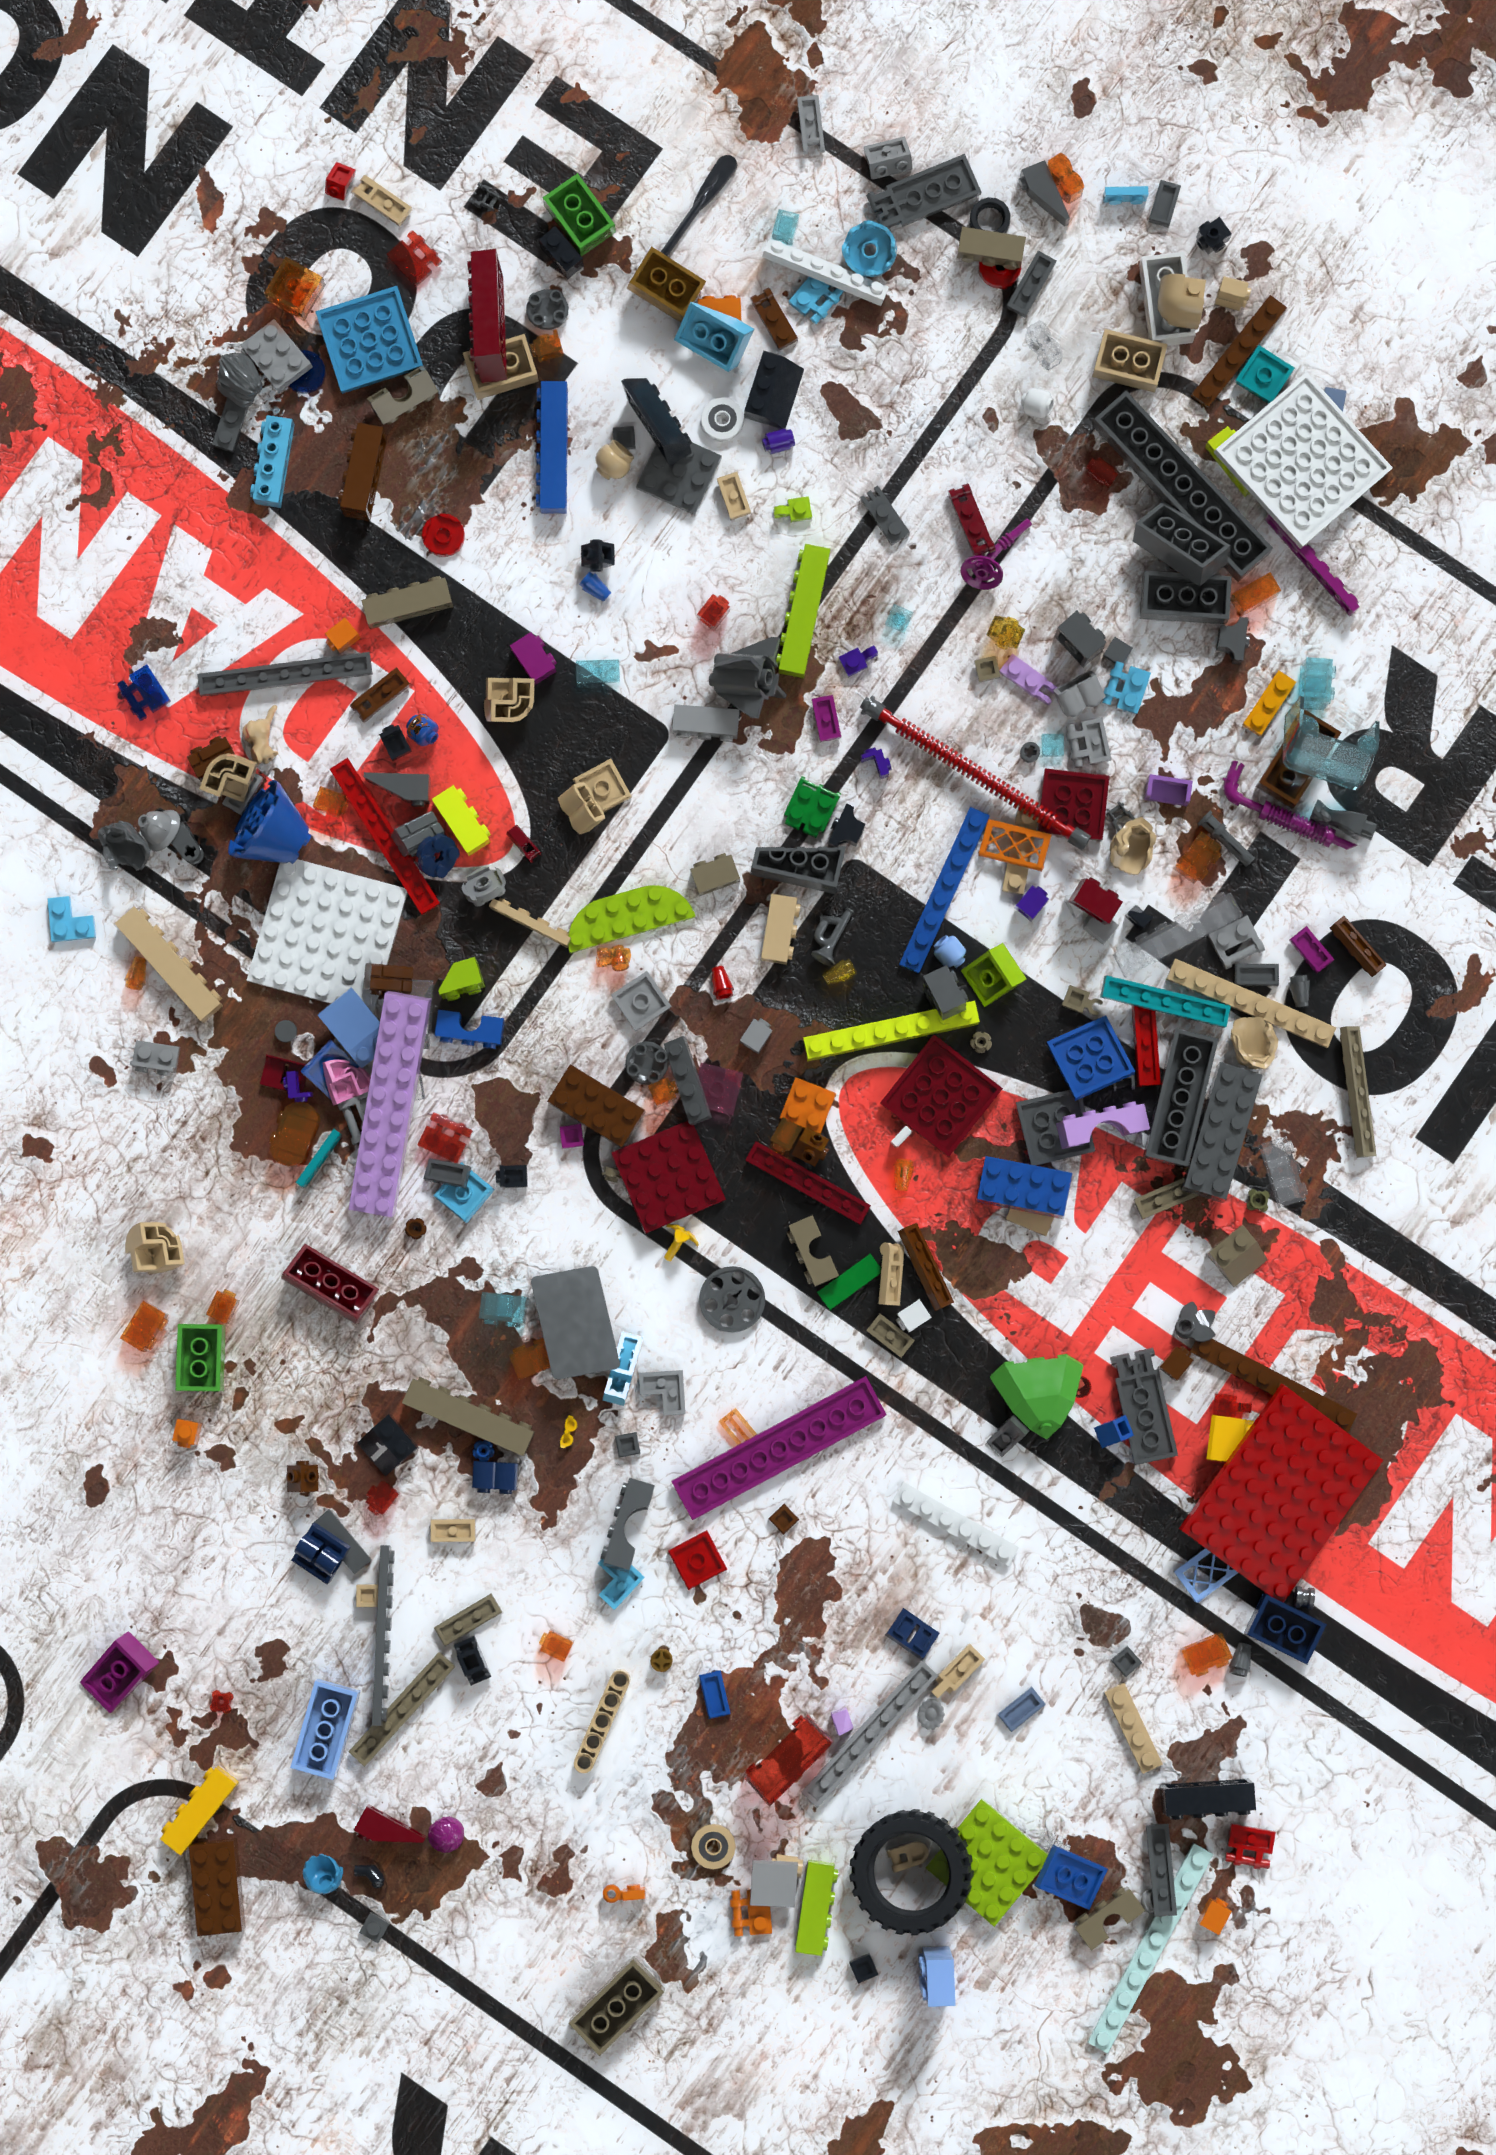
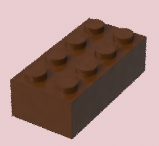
M357 423V428L353 429L351 434L353 447L347 453L349 466L348 471L344 470L342 483L345 486L343 492L340 491L338 504H340V509L345 517L370 522L387 444V436L383 427Z
M1304 709L1255 787L1293 809L1342 732ZM1298 721H1299V724H1300V725H1299V727H1298V729H1297V731H1296V733H1295V735H1294V737H1293V739H1292V741H1291V743H1290V746H1289V748H1288V750H1287V752H1286V754H1285L1284 760H1283V749H1285V747H1286V745H1287V743H1288V741H1289V739H1290V737H1291V735H1292V733H1293V731H1294V729H1295V727L1297 726Z
M571 1064L547 1100L553 1107L620 1148L626 1145L646 1112L643 1108Z
M237 1838L192 1843L189 1845L197 1937L242 1932L246 1926Z

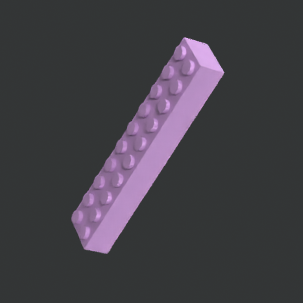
M391 991L386 992L384 995L348 1210L393 1217L396 1213L432 1000L430 998Z

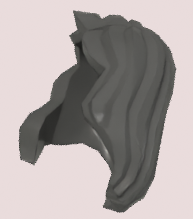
M244 353L222 355L219 359L220 366L218 380L216 381L217 389L236 405L243 408L251 406L257 394L262 390V382L252 359Z
M119 821L99 829L98 838L104 848L103 855L111 870L117 871L118 864L132 866L136 870H142L150 857V848L130 823Z

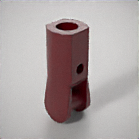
M515 825L506 833L531 863H533L535 857L542 855L518 825ZM530 844L533 849L526 853L524 848Z

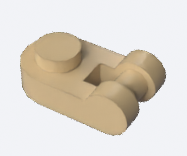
M914 1841L886 1851L888 1858L891 1857L893 1863L891 1866L893 1873L920 1865L927 1860L929 1855L928 1848L920 1841ZM906 1853L908 1860L901 1862L899 1855Z

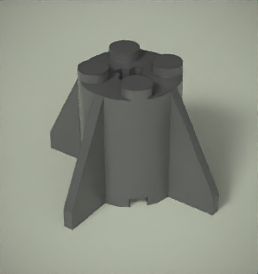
M770 637L735 652L716 654L714 657L713 673L709 676L710 686H714V690L720 697L751 718H759L763 701L768 700L769 696L786 699L787 694L778 686L779 674H775L774 668L778 667L775 658L780 638Z

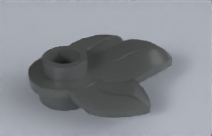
M1193 1301L1181 1309V1319L1175 1324V1332L1180 1338H1193L1198 1342H1205L1215 1337V1332L1210 1328L1215 1319V1311H1198ZM1185 1326L1190 1327V1330L1184 1332L1182 1329Z

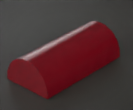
M307 1244L302 1246L281 1276V1279L356 1325L362 1320L379 1291V1288Z

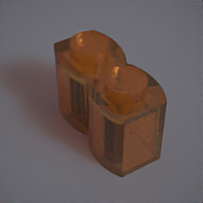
M1059 153L1049 159L1047 166L1058 187L1061 198L1068 204L1080 198L1083 194L1084 183L1079 174L1072 170L1071 162L1067 156Z

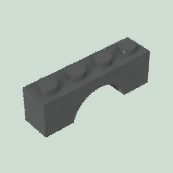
M629 1478L628 1483L623 1482L620 1495L624 1497L622 1503H617L613 1516L617 1517L615 1525H610L607 1535L608 1538H611L608 1547L604 1546L600 1558L604 1559L603 1566L629 1573L635 1548L627 1541L624 1526L632 1514L641 1510H648L655 1485Z

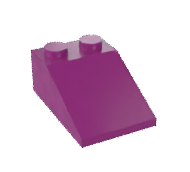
M128 1631L111 1644L82 1678L80 1683L109 1713H112L159 1664V1661Z

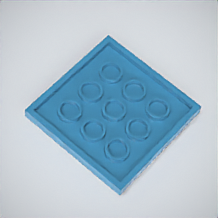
M398 286L315 311L342 394L412 372L423 366Z

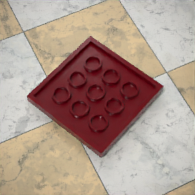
M933 1035L880 1104L949 1158L1003 1088L936 1035Z
M688 1121L610 1153L644 1234L726 1200L694 1125H690Z

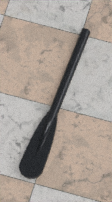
M724 155L718 159L702 184L692 208L663 247L661 253L666 256L671 253L699 211L710 203L731 178L738 166L733 156Z

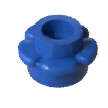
M479 1440L474 1444L473 1456L476 1459L478 1458L479 1461L486 1462L490 1457H493L494 1448H492L491 1442Z

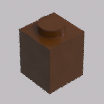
M1175 1346L1158 1368L1174 1381H1178L1194 1361L1190 1358L1192 1353L1183 1346L1180 1348Z

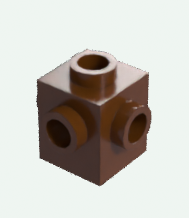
M806 1127L792 1155L815 1167L818 1160L823 1161L829 1149L826 1148L829 1139Z
M296 1461V1465H287V1492H318V1465H309V1461Z

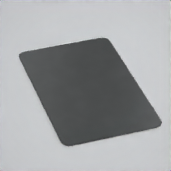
M594 1266L533 1277L531 1285L552 1376L560 1380L617 1369L620 1366V1360L598 1269Z

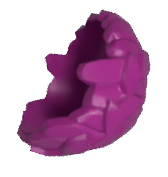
M450 1816L442 1817L429 1827L428 1840L437 1851L442 1853L452 1852L459 1848L463 1842L464 1827L456 1818Z

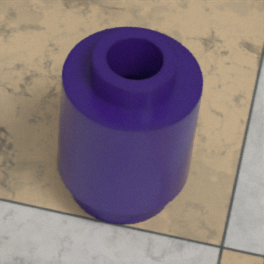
M784 428L766 433L765 438L762 439V444L765 452L769 451L770 455L790 450L791 447L795 446V439L792 430Z

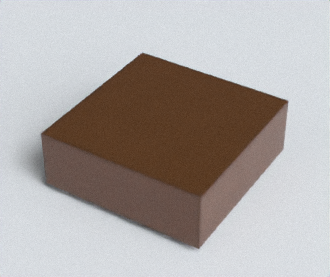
M785 1503L768 1518L783 1535L799 1520Z

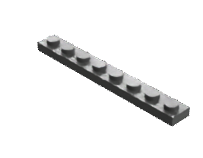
M370 652L201 673L197 674L199 693L201 697L367 676L373 675Z
M380 1545L372 1726H383V1721H387L388 1708H384V1699H388L389 1685H385V1676H389L390 1663H386V1653L390 1654L391 1640H387V1631L392 1629V1618H388V1610L392 1609L393 1595H389V1588L394 1584V1573H390V1567L395 1562V1550H391L390 1545Z

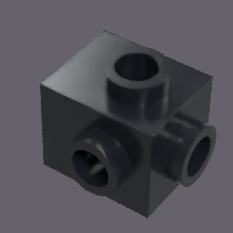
M1218 217L1211 223L1206 221L1198 228L1196 243L1208 255L1213 251L1217 253L1226 246L1225 243L1230 240L1232 233L1222 219Z
M593 539L590 540V543L581 545V567L590 568L592 572H601L603 568L615 565V548L613 543Z

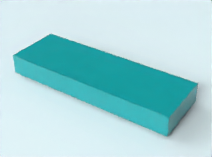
M335 1129L332 1130L295 1183L303 1188L308 1186L342 1138L340 1132Z

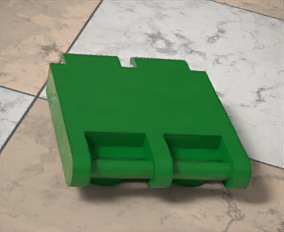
M801 776L784 813V816L787 817L785 824L799 830L801 824H804L803 833L817 838L819 832L824 833L841 793L831 792L823 788V785L819 784L818 786L805 780L806 777Z

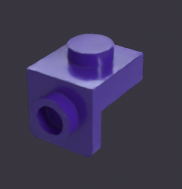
M874 747L863 751L864 754L860 757L861 763L874 759L880 780L889 777V771L892 768L889 758H884L882 749L876 750Z
M286 1072L287 1077L283 1078L284 1089L288 1090V1098H294L295 1102H308V1097H313V1092L300 1093L298 1072Z

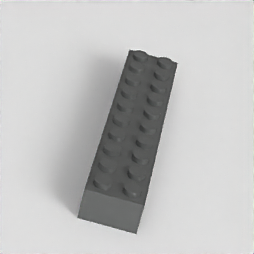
M1127 391L1122 393L1094 418L1092 426L1162 501L1231 545L1228 562L1224 568L1237 582L1243 579L1271 553L1273 547Z

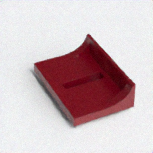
M266 1054L260 1085L288 1091L284 1089V1084H281L285 1065L288 1064V1072H298L300 1093H303L307 1077L301 1070L306 1064Z

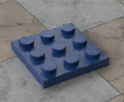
M1106 1015L1047 1041V1046L1075 1101L1135 1074V1070Z

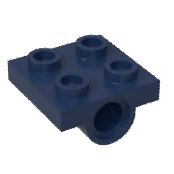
M313 1523L297 1544L291 1561L328 1585L351 1546L317 1523Z

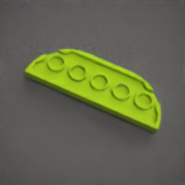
M659 885L636 888L598 899L586 905L576 915L571 924L568 935L571 938L568 945L570 954L696 918L689 902L675 890Z

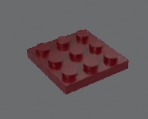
M1045 768L1040 805L1044 806L1043 811L1045 808L1049 809L1047 814L1053 811L1052 817L1057 814V820L1066 826L1069 824L1074 828L1078 827L1091 835L1090 840L1102 841L1110 776ZM1043 821L1040 824L1038 823L1037 831L1063 837L1062 833L1053 827L1048 830L1046 828L1048 824L1043 827Z

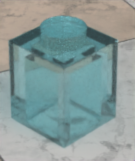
M779 209L772 232V239L786 245H793L799 224V214Z

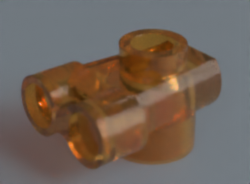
M615 945L611 949L597 948V967L612 965L614 971H624L629 968L631 959L630 948H624L623 945Z

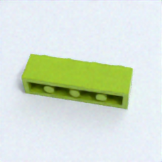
M808 1859L795 1952L822 1956L823 1950L827 1951L829 1937H825L826 1928H830L832 1915L828 1914L829 1905H834L835 1892H831L832 1883H837L838 1870L834 1869V1863Z

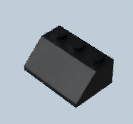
M763 350L744 410V418L779 429H786L804 368L784 356Z

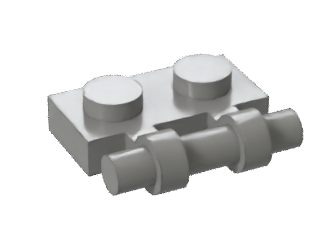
M1103 717L1082 721L1081 731H1076L1074 724L1066 725L1068 733L1066 734V739L1070 743L1072 752L1070 753V758L1074 761L1075 768L1083 767L1082 758L1088 757L1089 765L1112 760ZM1084 738L1085 750H1080L1078 739Z

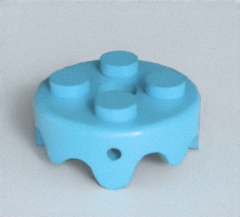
M867 220L849 230L842 245V254L852 271L864 277H876L888 271L895 262L897 244L893 234L887 227ZM869 244L876 246V252L872 256L865 254V248Z

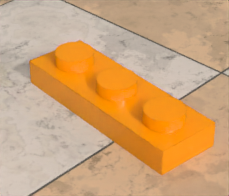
M1278 670L1242 725L1256 735L1261 736L1296 684V681Z

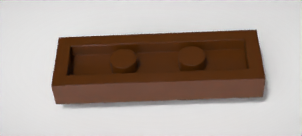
M1345 916L1329 927L1334 936L1344 944L1348 952L1362 965L1363 970L1371 977L1375 976L1387 965Z

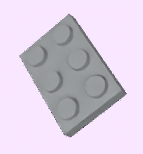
M275 319L240 344L278 393L313 367Z

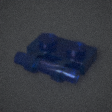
M147 664L129 675L133 682L131 685L127 686L124 680L117 684L120 689V695L123 699L127 700L131 706V712L140 721L147 718L144 712L146 707H149L154 713L171 702ZM137 690L143 697V700L140 702L133 695Z

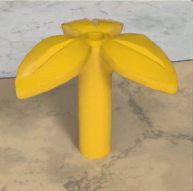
M676 1224L666 1225V1227L675 1230L674 1241L664 1255L666 1260L671 1262L682 1243L688 1239L694 1242L697 1247L699 1246L696 1237L690 1231H686L682 1226Z

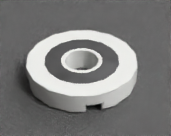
M725 397L715 398L703 408L701 415L702 428L714 440H731L742 430L744 423L743 411L739 404L732 399ZM724 414L729 420L726 424L722 425L716 421V418Z

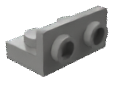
M905 136L864 146V154L869 165L871 179L912 170L911 152Z
M136 1040L133 1061H130V1065L135 1067V1071L148 1073V1069L157 1070L156 1074L169 1076L170 1073H176L180 1047Z

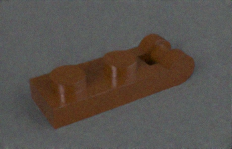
M769 287L763 290L762 294L750 297L752 305L779 351L798 341L797 335ZM768 301L770 306L763 308L761 304Z
M396 667L354 700L350 707L353 711L359 713V718L365 723L411 685ZM367 701L372 705L368 709L363 706Z

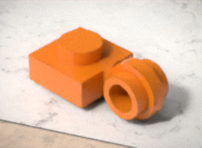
M610 1884L604 1888L603 1898L609 1903H614L618 1900L645 1899L646 1891L645 1887H640V1884H629L627 1889L620 1890L614 1884ZM614 1890L616 1895L609 1897L607 1892Z

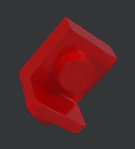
M336 162L326 177L325 194L344 201L347 188L355 177L356 169Z

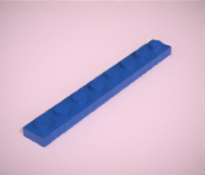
M972 807L969 808L899 963L900 966L919 974L990 815Z

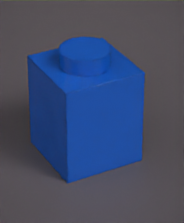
M1126 1415L1094 1427L1102 1448L1134 1436Z

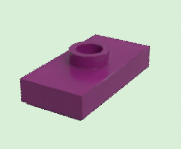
M1307 926L1289 939L1290 943L1316 974L1334 960Z

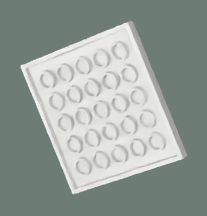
M1307 372L1214 451L1216 456L1300 549L1393 468Z
M298 859L294 864L290 862L280 863L247 981L330 1004L352 987L374 1014L379 995H371L370 990H364L363 988L365 964L388 965L408 894L406 889Z

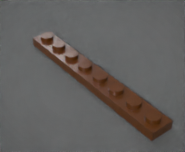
M1214 1339L1205 1342L1195 1340L1189 1351L1271 1395H1274L1279 1386L1284 1384L1347 1433L1357 1416V1413Z

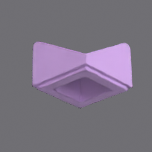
M846 1707L831 1712V1718L839 1736L853 1729V1724Z

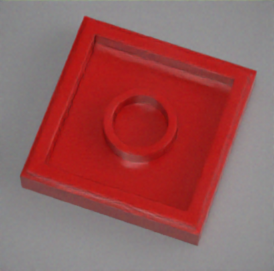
M707 1530L668 1550L688 1590L727 1570Z

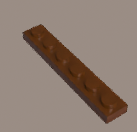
M1270 295L1193 391L1191 397L1208 409L1283 315L1287 307Z

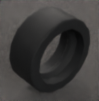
M987 197L978 201L971 210L970 227L984 230L978 224V215L985 208H994L1001 213L1003 221L1000 228L993 232L1006 233L1009 229L1011 218L1008 206L997 198Z

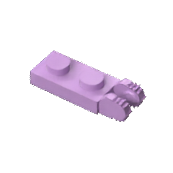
M1012 653L999 672L1032 697H1036L1043 703L1050 705L1051 699L1039 690L1044 686L1054 694L1053 690L1057 687Z

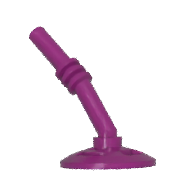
M1026 518L1009 534L1005 533V536L998 539V543L995 545V552L988 553L986 556L967 558L962 563L960 570L963 580L970 586L981 590H989L999 586L1003 580V570L994 559L1003 549L1006 550L1007 546L1010 547L1014 540L1032 525L1031 521ZM990 563H992L993 565H995V567L997 568L998 572H997V571H994V568H993V566H992ZM967 569H972L976 577L972 578ZM994 578L993 581H990V582H982V580H990V579Z

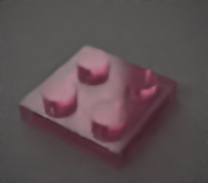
M701 1063L698 1076L709 1110L733 1116L743 1073Z

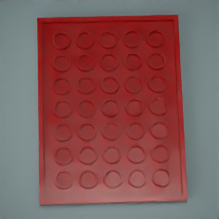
M1281 1384L1179 1529L1267 1595L1284 1603L1379 1468L1383 1459L1287 1386Z

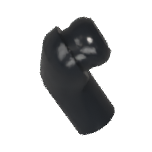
M355 1865V1877L367 1876L372 1886L377 1889L384 1885V1875L375 1865Z

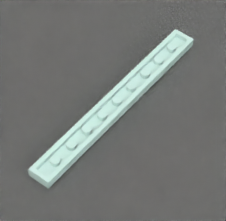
M1192 1843L1174 1877L1177 1916L1152 1918L1087 2041L1089 2044L1107 2054L1110 2051L1213 1857V1853Z

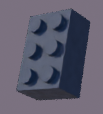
M1262 1593L1244 1634L1308 1665L1327 1624Z

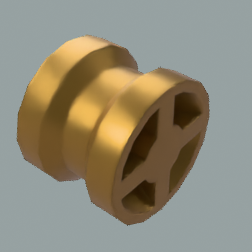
M666 1649L654 1651L650 1660L651 1666L658 1672L667 1671L673 1662L671 1653Z

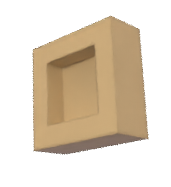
M357 1584L356 1607H378L379 1584Z

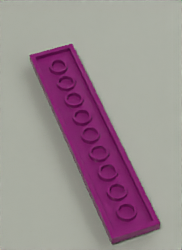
M864 1376L673 1479L671 1482L691 1519L694 1520L885 1417L887 1414L867 1377Z

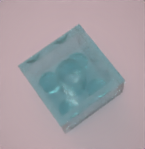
M1306 657L1301 664L1298 709L1324 710L1331 703V700H1334L1335 687H1331L1332 679H1335L1336 666H1333V659Z
M482 1292L479 1319L484 1320L483 1324L498 1326L500 1321L506 1322L507 1327L520 1328L521 1324H526L529 1298Z

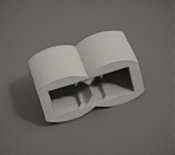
M1088 671L1053 690L1062 712L1067 717L1080 715L1083 709L1088 706L1095 707L1102 702L1101 700L1106 697L1096 674L1092 671Z

